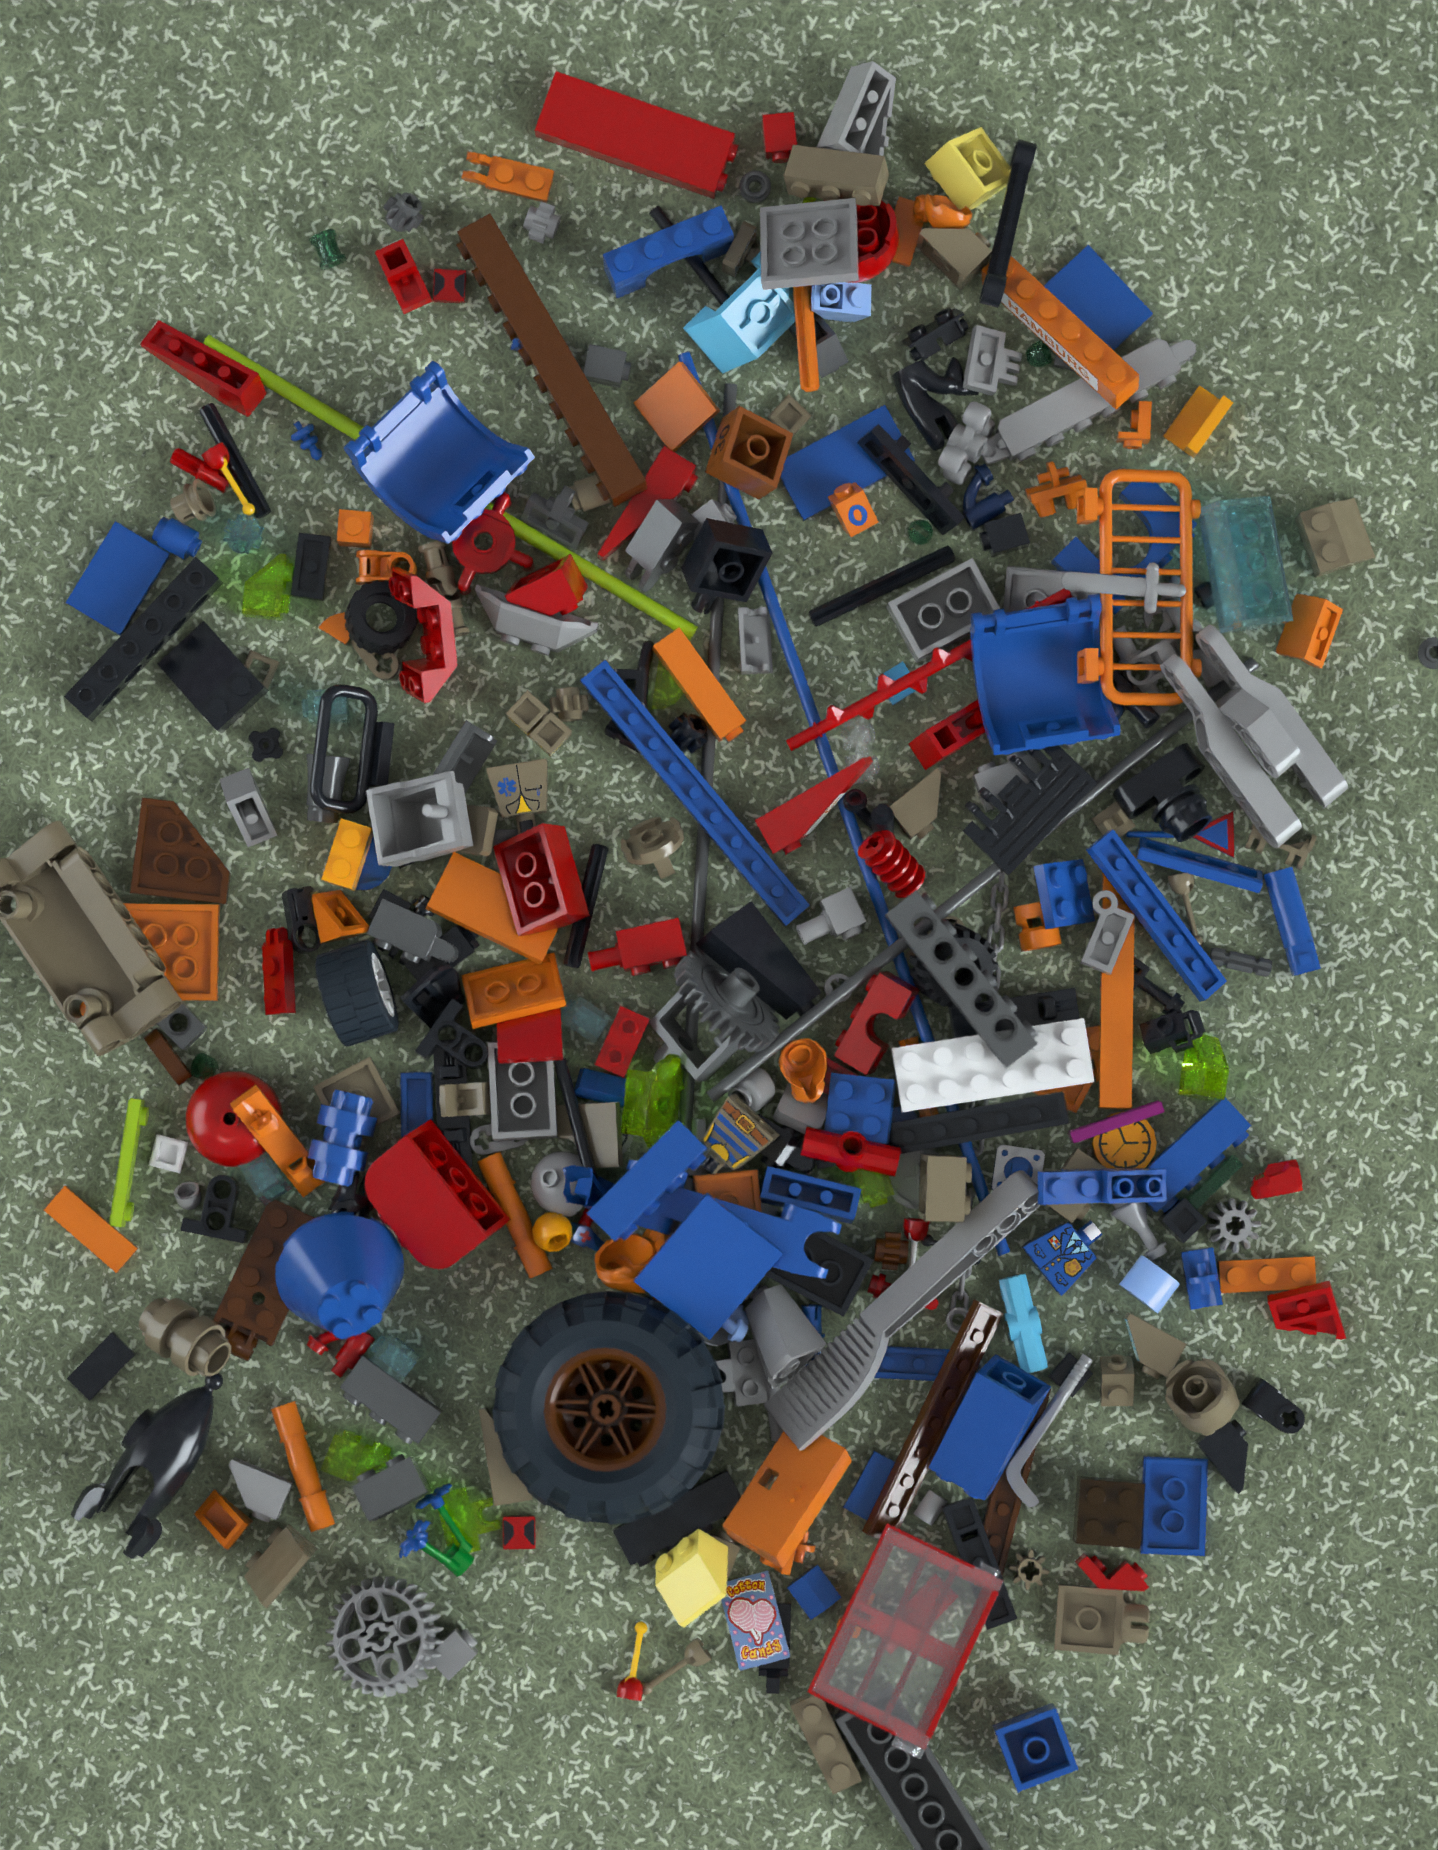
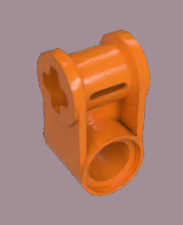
M356 551V557L359 558V577L355 581L357 585L370 584L376 580L378 582L389 581V578L392 577L391 568L401 561L408 562L410 565L408 572L417 576V565L411 556L405 552Z

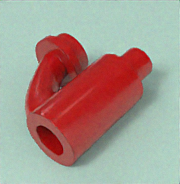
M327 1331L317 1337L310 1334L306 1345L322 1356L325 1351L328 1352L330 1349L326 1344L340 1339ZM367 1331L346 1338L347 1341L335 1356L338 1361L331 1369L334 1374L342 1378L348 1368L353 1370L375 1340Z

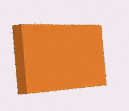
M453 852L426 906V910L540 965L558 930L557 928L518 936L501 874L456 852Z

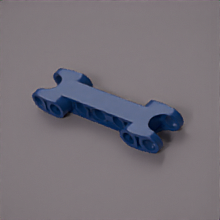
M629 1159L626 1169L630 1170L638 1160ZM684 1172L680 1176L684 1182L671 1195L666 1191L658 1199L661 1205L648 1218L643 1214L634 1224L670 1235L674 1220L683 1222L705 1195L684 1189L689 1174ZM715 1198L740 1219L746 1220L749 1226L783 1251V1255L772 1267L793 1274L826 1279L829 1269L820 1267L807 1258L804 1252V1243L807 1237L818 1231L840 1234L842 1224L814 1211L784 1203L781 1216L778 1218Z

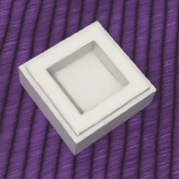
M157 1134L149 1166L181 1173L189 1142Z

